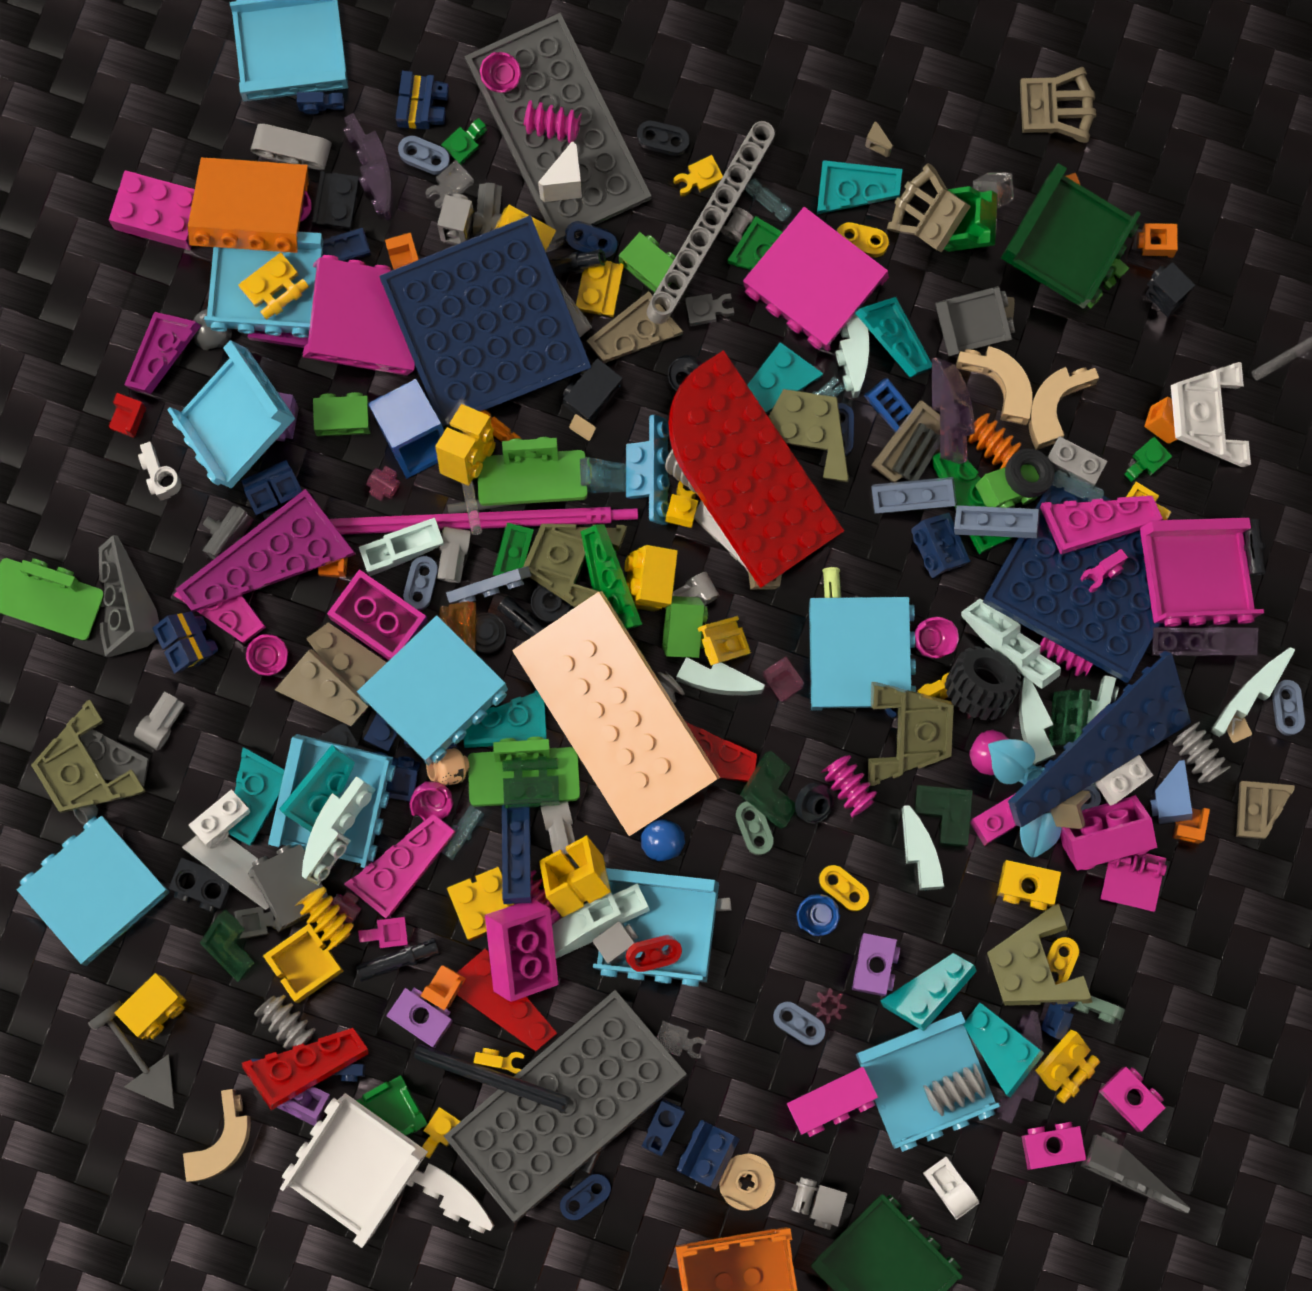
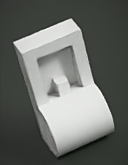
M151 442L140 445L142 454H139L138 457L143 470L148 469L150 479L146 481L151 495L156 494L160 501L171 498L170 496L177 494L181 488L179 476L171 467L160 466L155 448ZM164 477H174L173 483L170 486H161V480Z
M1138 755L1095 782V784L1111 806L1151 778L1153 774L1141 756Z
M231 789L191 822L189 827L207 848L213 849L227 838L228 831L247 816L250 810Z
M944 1157L923 1172L956 1220L979 1204V1200L971 1188L963 1181L947 1157Z

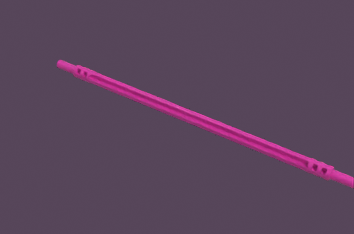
M611 507L338 518L330 519V521L340 534L388 533L432 518L436 519L439 530H442L443 526L456 529L505 528L507 522L523 527L541 526V524L611 523V520L638 519V508L611 510Z

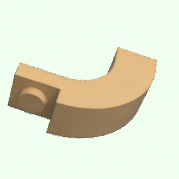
M989 346L985 356H981V353L975 350L960 351L956 369L985 374L999 384L1003 393V407L1000 420L1027 425L1032 409V389L1029 379L1020 364L1007 353Z
M1065 367L1049 376L1040 386L1032 402L1030 419L1028 421L1029 432L1035 450L1055 444L1059 436L1064 437L1057 418V404L1064 396L1096 385L1099 376L1095 368L1087 370L1086 367L1072 372L1070 377Z
M236 1090L221 1091L225 1125L220 1139L206 1150L183 1153L186 1182L210 1179L223 1173L243 1153L250 1135L251 1118L250 1116L239 1117V1112L243 1111L241 1094L237 1095Z

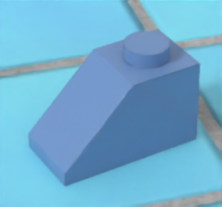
M1185 760L1179 761L1156 789L1155 799L1150 800L1152 816H1158L1159 824L1192 820L1193 813Z

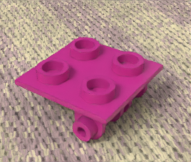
M1144 853L1126 856L1116 862H1108L1101 899L1155 912L1162 876L1165 875L1167 865H1165L1166 858Z

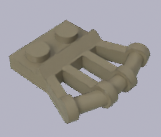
M1084 67L1056 78H1021L1020 93L1023 133L1048 132L1049 134L1059 132L1073 137L1079 142L1087 143L1089 141V130L1093 119L1096 117V109L1093 108L1095 91L1091 89L1085 77L1087 73ZM1070 81H1076L1080 89L1056 91V87ZM1080 100L1082 101L1083 108L1057 109V101ZM1058 118H1081L1082 121L1078 129L1058 122Z
M928 163L923 167V171L911 182L907 181L904 186L906 190L901 198L897 197L894 202L896 207L892 222L888 223L887 229L897 233L916 235L936 250L942 252L969 210L970 205L948 191L936 169ZM929 179L938 193L935 198L920 188ZM915 194L930 204L925 214L909 204ZM905 210L920 220L917 227L902 225Z

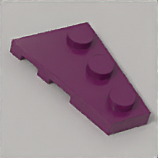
M154 312L124 385L129 389L151 394L201 325L196 321Z

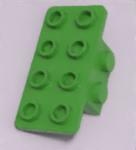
M539 437L530 440L515 438L510 441H502L503 455L486 456L485 460L481 462L483 467L478 476L479 503L482 506L572 501L587 498L585 453L582 450L558 451L557 438Z
M4 558L1 561L0 614L82 641H86L89 638L104 595L101 589L79 582L70 570L58 567L57 571L47 568V563L37 559H32L31 562L23 560L22 563L8 558Z
M530 737L524 741L505 738L499 742H493L494 752L471 753L468 756L470 804L474 807L576 801L580 797L578 754L573 747L550 748L549 739H543L542 737Z

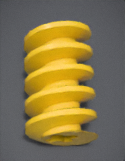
M321 887L309 893L295 906L303 904L304 907L300 914H311L307 924L318 923L313 932L324 931L320 941H331L327 947L329 951L351 934L349 932L353 928V924L351 922L343 924L347 917L346 914L336 916L340 906L334 905L329 907L333 897L327 896L323 898L326 888Z

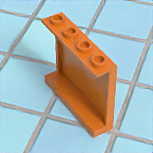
M201 157L188 222L189 245L297 253V236L305 191L308 192L309 185L308 165Z

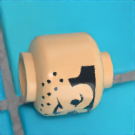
M452 748L446 750V755L438 763L432 762L429 766L426 765L430 780L447 786L463 782L466 772H468L469 761L466 756H463L461 751Z

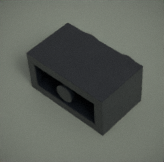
M598 358L593 364L590 362L591 368L581 371L580 375L582 377L576 384L572 382L563 393V396H565L563 398L564 406L589 423L594 420L623 385V378Z

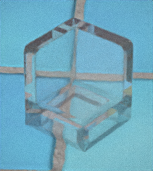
M986 173L973 181V187L977 191H994L997 193V208L1014 199L1012 173Z

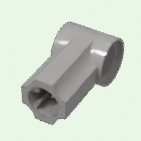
M443 526L441 536L444 544L439 547L441 555L437 579L460 583L464 556L467 554L470 541V531Z
M702 572L692 577L685 583L686 585L672 593V596L700 597L704 606L720 596L707 572Z
M164 692L150 715H146L141 720L134 736L156 750L161 749L171 733V726L183 710L185 704Z
M568 801L541 806L546 831H549L553 853L561 849L566 857L570 856L565 847L575 842L571 826L573 821Z

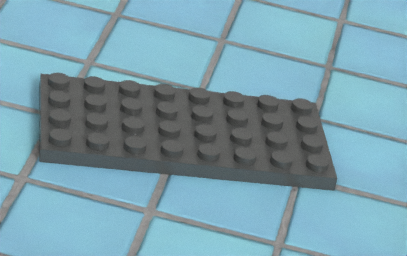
M561 13L465 56L467 65L546 225L556 230L553 236L555 243L565 239V230L572 222L582 221L591 225H597L652 199L640 171ZM493 52L508 53L520 64L522 74L520 81L510 92L496 93L491 91L481 80L480 67L482 61ZM529 100H532L534 109L537 108L540 102L543 103L544 111H547L550 104L553 105L554 113L556 114L560 107H564L565 116L569 114L571 109L574 110L575 118H578L582 112L578 136L574 141L577 145L582 198L544 202L540 199L538 182L570 144L568 143L567 135L560 142L558 141L557 133L553 139H548L547 131H545L542 137H538L536 128L531 135L527 134L526 126L524 127V118ZM577 230L574 235L581 232V230Z
M615 990L513 1076L566 1095L569 1098V1104L565 1111L562 1112L498 1089L446 1133L444 1137L511 1220L517 1223L688 1075Z

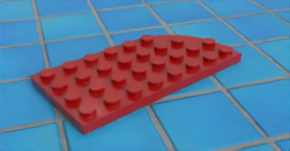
M723 350L692 371L678 388L671 405L669 436L672 450L682 472L761 588L838 536L844 529L725 351Z

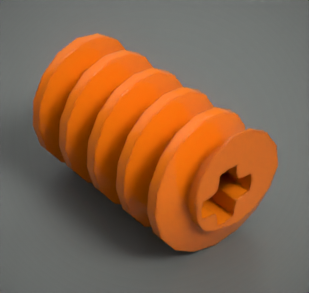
M987 413L979 417L963 436L971 433L968 442L974 443L979 440L976 449L980 451L987 448L984 457L989 458L995 455L992 464L998 465L1003 463L1000 468L1002 469L1006 467L1009 459L1019 451L1021 443L1019 442L1012 446L1011 442L1014 436L1010 435L1003 438L1006 429L1002 428L996 431L995 428L998 421L995 420L988 424L987 420L990 414Z

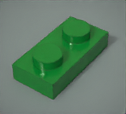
M506 523L493 576L524 566L533 529Z

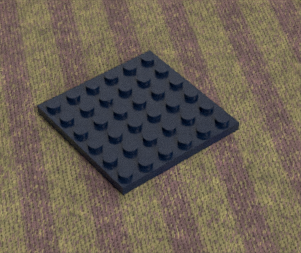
M531 215L379 275L432 407L442 427L450 424L461 404L480 412L591 368Z
M1057 470L1051 487L1043 494L1035 508L1039 509L1037 538H1018L986 594L983 603L1128 683L1160 623H1154L1141 533L1140 530L1060 554L1040 509L1041 504L1046 502L1064 504L1065 501L1081 503L1091 502L1092 499L1112 500ZM1122 549L1128 557L1122 566L1124 570L1112 579L1109 576L1106 577L1097 591L1090 592L1089 589L1095 584V581L1092 578H1086L1084 581H1081L1080 578L1083 573L1088 569L1095 568L1101 561Z

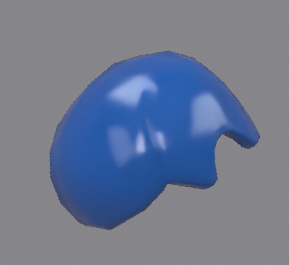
M666 819L651 822L645 827L641 835L642 849L648 857L656 861H666L677 857L685 845L684 832L680 826Z
M824 894L808 896L800 903L796 914L800 928L813 936L831 933L837 927L840 919L837 903Z

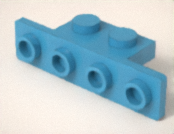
M650 415L649 441L626 444V497L630 499L649 497V520L660 525L668 524V522H665L669 507L668 489L670 486L668 472L665 468L666 459L669 455V425L667 419L658 415Z

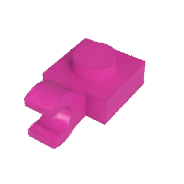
M1120 549L1101 561L1095 568L1086 570L1080 579L1084 581L1086 578H1092L1095 584L1090 587L1089 591L1095 592L1101 586L1103 579L1108 576L1112 579L1124 570L1122 566L1128 557Z
M405 917L377 920V929L358 931L360 942L379 940L380 948L408 945Z

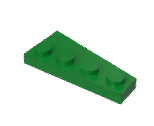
M755 216L729 257L728 264L752 270L783 232Z
M956 446L940 452L931 458L930 461L939 478L954 477L957 501L956 506H954L955 509L957 506L986 507L975 486L981 479L978 471ZM969 535L979 554L1016 538Z
M605 524L594 525L580 531L592 589L599 592L603 591L627 630L642 625Z

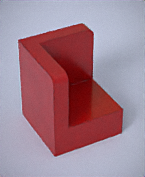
M117 393L113 401L116 410L109 427L111 430L134 438L146 407L141 401Z

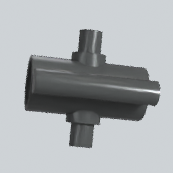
M232 506L223 521H216L208 516L203 522V526L211 530L212 537L202 551L212 559H215L244 537L254 519L245 510Z

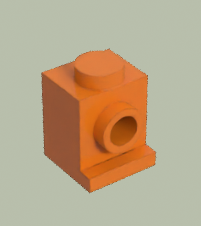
M1144 224L1142 232L1137 233V248H1142V256H1168V258H1173L1178 250L1177 224ZM1151 240H1158L1160 244H1151Z

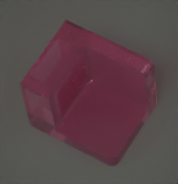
M784 657L763 671L762 676L781 702L804 687L803 680L787 657Z

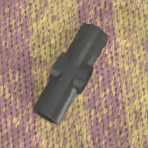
M495 183L479 184L477 212L474 213L473 236L476 237L494 230L502 215L500 214L502 186Z

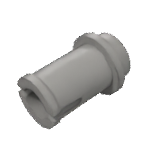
M801 1177L800 1182L796 1183L798 1190L791 1210L800 1213L801 1209L802 1214L809 1215L814 1191H818V1187H816L817 1181Z

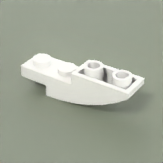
M428 1164L424 1173L418 1170L414 1172L407 1185L413 1187L414 1182L424 1186L423 1192L438 1199L439 1195H443L444 1198L439 1206L445 1209L443 1215L459 1221L460 1217L470 1221V1228L483 1234L486 1229L492 1231L494 1224L488 1213L475 1196L458 1180L432 1164Z

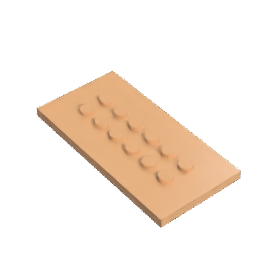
M603 591L596 593L512 650L629 836L720 778Z

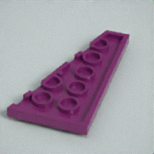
M305 489L176 588V591L191 611L195 612L350 557L356 553Z

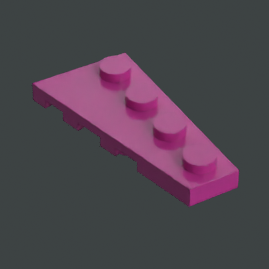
M1153 496L1122 497L1112 501L1092 499L1091 502L1081 503L1065 501L1064 504L1046 502L1040 506L1060 554L1139 531L1140 527L1152 520H1163Z
M433 814L344 885L383 917L389 919L455 835L456 831L437 815Z

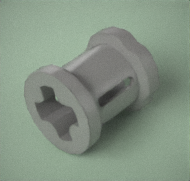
M734 207L732 217L727 225L722 227L721 232L729 239L740 242L742 234L748 224L752 223L754 217L744 209Z

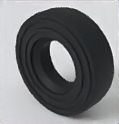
M1022 449L1016 452L1007 462L1005 477L1008 485L1014 492L1023 497L1035 498L1044 494L1051 487L1055 472L1051 461L1045 454L1035 449ZM1029 464L1034 466L1039 473L1038 481L1029 482L1025 480L1021 474L1022 465Z

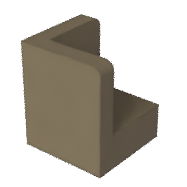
M1082 790L1051 809L1056 827L1082 829L1085 826L1081 806L1091 797L1090 791Z

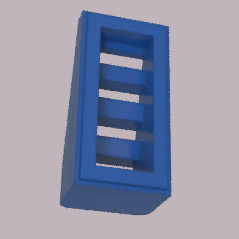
M889 379L881 380L864 395L895 432L899 429L897 422L906 414L909 415L913 410ZM886 389L888 393L878 400L876 397ZM891 398H894L895 402L885 409L883 405ZM901 406L903 410L892 418L890 414Z

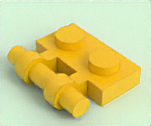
M281 252L238 284L255 308L263 302L268 305L260 311L266 320L274 314L276 316L280 314L284 306L293 299L297 301L302 297L301 293L309 288L304 279L295 285L291 282L299 275ZM283 287L287 290L277 299L272 297Z
M1071 1029L1035 1070L1049 1089L1056 1091L1059 1087L1062 1088L1056 1096L1062 1103H1066L1070 1097H1075L1080 1091L1079 1086L1086 1078L1090 1079L1095 1073L1094 1069L1100 1063L1099 1059L1094 1055H1091L1085 1061L1084 1058L1091 1050L1078 1032ZM1076 1068L1078 1071L1071 1079H1069V1075Z

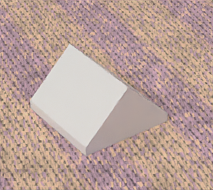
M574 142L570 143L538 182L540 199L542 201L549 202L582 198L577 145Z

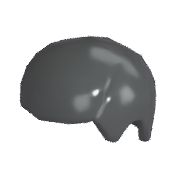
M208 309L199 312L193 320L201 325L192 338L194 344L203 350L223 347L231 338L232 329L227 328L225 332L211 330V327H207L204 320Z

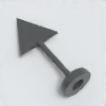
M117 1001L88 1022V1025L93 1030H98L108 1023L143 1073L124 1087L174 1109L169 1054L152 1067H147L113 1020L117 1016L115 1012L122 1006V1003Z

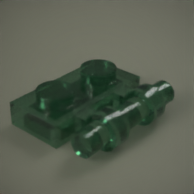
M1080 689L1079 692L1073 690L1054 692L1051 716L1053 725L1050 728L1049 737L1052 747L1060 748L1064 747L1068 742L1073 743L1083 733L1082 729L1088 724V713L1092 710L1090 690Z
M538 756V759L522 760V757H514L513 760L502 761L503 772L514 771V778H503L504 808L560 805L559 777L548 776L547 773L548 769H558V758L547 759V756ZM539 770V777H523V771Z

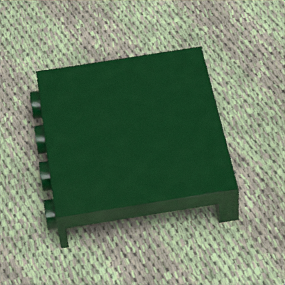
M1057 163L1047 177L1001 259L1084 309L1090 301L1095 303L1103 289L1099 288L1103 280L1107 282L1112 275L1115 267L1111 265L1115 258L1119 260L1125 252L1127 246L1124 242L1127 237L1132 238L1140 224L1136 223L1141 213L1137 211L1133 217L1064 176L1067 168Z
M883 1194L873 1201L809 1265L833 1291H947L958 1279L960 1280L963 1277L958 1272L961 1269L959 1264L951 1256L945 1259L939 1253L942 1247L930 1235L925 1238L918 1231L921 1225L911 1215L906 1218L899 1211L902 1206L892 1195L886 1198Z

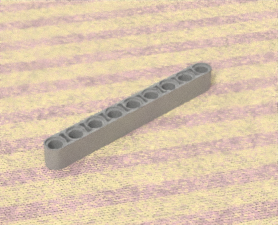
M759 121L752 126L658 286L647 308V316L653 323L663 324L670 318L767 152L775 135L774 128L768 122ZM755 135H762L765 141L759 140ZM743 156H750L753 162L746 161ZM731 176L738 177L741 183L734 182ZM723 197L727 199L729 204L721 203L718 198ZM705 219H713L717 225H710ZM693 240H700L704 246H696ZM686 261L692 268H685L680 262ZM667 283H675L679 289L673 290ZM661 304L667 311H658L655 305Z

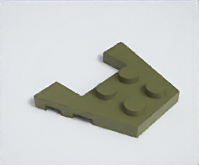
M783 389L769 415V419L785 443L827 450L823 478L849 482L838 399L831 396Z
M541 524L523 567H529L530 578L576 608L599 592L575 584L586 558L580 531L590 527H576V524ZM616 525V528H606L613 548L618 552L627 531V526Z
M871 682V707L873 709L898 708L896 757L869 759L868 782H870V786L880 784L881 780L891 776L893 778L901 776L903 772L918 767L919 769L951 757L954 708L951 701L878 682Z
M91 700L85 702L74 718L72 717L66 724L65 729L56 739H53L31 765L60 813L146 792L132 769L107 784L82 743L80 736L104 722Z
M1059 903L987 952L1005 1005H1041V1002H1057V1004L1082 1002V1004H1089L1093 1002L1084 976L1057 985L1053 979L1040 939L1067 930Z

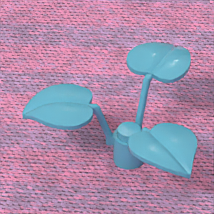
M1006 739L988 744L994 775L1002 783L1014 784L1019 781L1025 785L1029 780L1037 778L1045 769L1042 766L1037 767L1033 764L1035 760L1034 749L1025 741ZM1045 813L1024 827H1020L1021 843L1025 852L1030 857H1037L1050 849L1058 841L1061 834V827H1056L1051 813Z

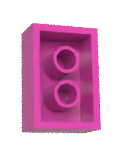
M125 170L109 221L114 230L191 250L192 245H189L188 222L195 189Z
M360 569L327 613L333 622L388 660L395 656L428 623V619L423 613Z
M1136 795L1121 799L1111 806L1109 803L1082 810L1085 826L1082 829L1061 827L1060 837L1062 846L1077 870L1092 869L1098 864L1116 862L1123 857L1133 854H1144L1151 849L1157 848L1152 818Z
M531 899V903L515 904L485 915L493 990L495 993L512 1002L558 985L549 907Z
M861 1067L787 1103L801 1135L807 1132L809 1137L825 1130L823 1124L831 1120L836 1125L850 1118L849 1111L858 1108L861 1113L875 1106L873 1100L878 1098L864 1067Z

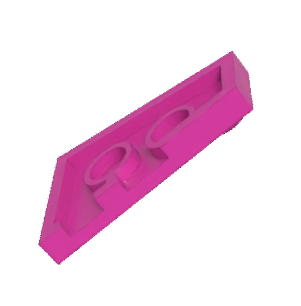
M178 592L173 594L175 597H177L185 603V601L182 599ZM243 595L197 611L244 644L266 628Z

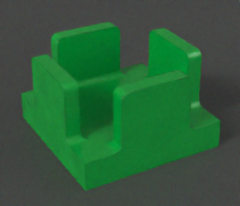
M970 186L948 189V191L970 205V208L944 250L950 252L995 245L997 193L994 191L979 192Z
M401 1075L390 1082L381 1084L362 1095V1098L356 1100L406 1137L428 1125Z

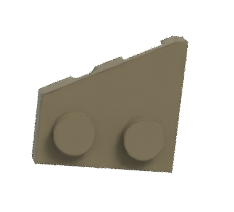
M1241 781L1239 783L1237 837L1265 839L1272 829L1275 820L1282 812L1289 796L1293 793L1295 785Z

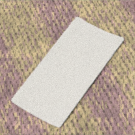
M196 835L182 847L262 908H269L254 877L250 878L248 872L253 867L252 863L258 860V858L227 836L219 846L210 849Z

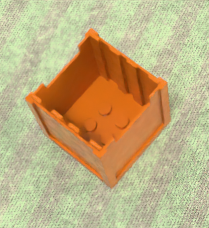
M783 1227L675 1245L682 1291H797L789 1241L792 1240L791 1229Z

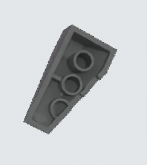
M113 535L99 547V580L104 582V595L100 606L104 607V622L100 623V635L106 657L148 647L157 639L153 627L159 623L157 610L119 537Z
M1104 1132L1101 1136L1093 1135L1085 1154L1086 1160L1082 1161L1081 1167L1182 1213H1189L1190 1207L1128 1150L1117 1144L1118 1138Z

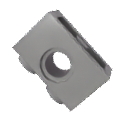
M461 194L445 195L437 224L441 241L459 244L469 240L474 221L472 201Z
M1060 436L1048 456L1055 473L1058 470L1090 489H1093L1107 463L1106 460Z

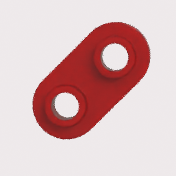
M663 935L632 944L626 952V961L633 970L645 972L677 962L681 957L682 947L673 936ZM668 945L667 950L662 951V948ZM639 952H642L640 957L635 958Z

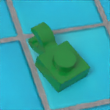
M478 118L470 125L466 132L459 127L441 146L461 166L479 149V145L475 141L487 131L486 125Z
M1153 437L1132 456L1137 462L1124 475L1131 482L1144 471L1152 476L1172 458V455Z

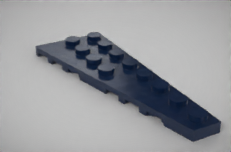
M1167 651L1160 653L1161 658L1151 668L1147 666L1142 671L1143 675L1133 685L1128 684L1117 701L1103 708L1082 729L1083 733L1073 743L1068 742L1063 747L1065 751L1056 760H1050L1045 765L1044 771L1037 778L1029 780L1008 800L1015 825L1021 828L1191 723L1172 653Z

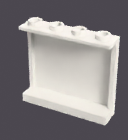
M345 1093L338 1100L333 1098L324 1111L328 1114L323 1122L319 1120L310 1132L314 1137L309 1144L305 1142L296 1154L299 1160L295 1165L291 1163L282 1175L285 1181L280 1190L284 1191L288 1186L296 1190L357 1234L353 1242L363 1248L371 1239L428 1152Z

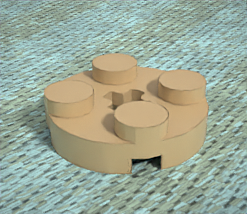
M742 1154L730 1159L719 1181V1187L722 1196L729 1205L746 1211L757 1209L768 1202L774 1191L775 1180L773 1171L763 1158L754 1154ZM752 1175L751 1181L755 1183L754 1187H748L746 1190L741 1189L740 1176Z

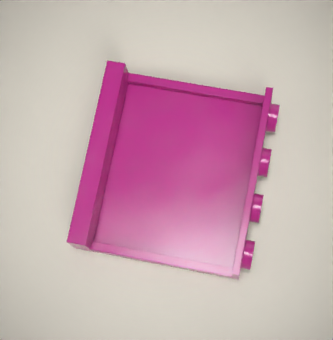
M803 207L743 282L746 288L745 293L756 302L760 299L766 303V309L777 318L781 315L788 320L786 324L794 332L799 334L802 331L809 337L807 339L808 342L818 350L824 348L826 351H829L831 349V342L879 284L883 285L887 281L889 275L887 269L807 208Z
M323 255L313 263V267L317 269L308 344L304 346L303 357L406 376L414 371V360L379 278V275L391 271V268L385 265L365 266V263L359 260L339 261L338 257L332 255Z
M1250 518L1152 520L1140 527L1154 623H1165V627H1174L1181 625V622H1189L1190 626L1205 624L1206 621H1213L1214 625L1230 623V620H1238V624H1247L1254 622L1255 617L1264 613V609L1254 608L1246 551H1244L1243 532L1251 529Z

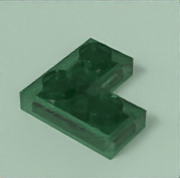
M769 751L762 757L740 796L781 829L787 826L795 812V802L778 789L791 767L772 751Z
M917 785L915 813L942 816L940 844L968 846L973 791Z
M225 909L217 916L200 941V944L239 982L246 976L254 962L236 944V941L245 929Z

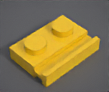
M606 261L605 266L584 270L576 302L580 311L608 315L614 318L624 264Z
M738 616L706 624L698 628V631H702L704 635L702 642L710 665L751 653L742 627L738 628L736 622L739 620Z

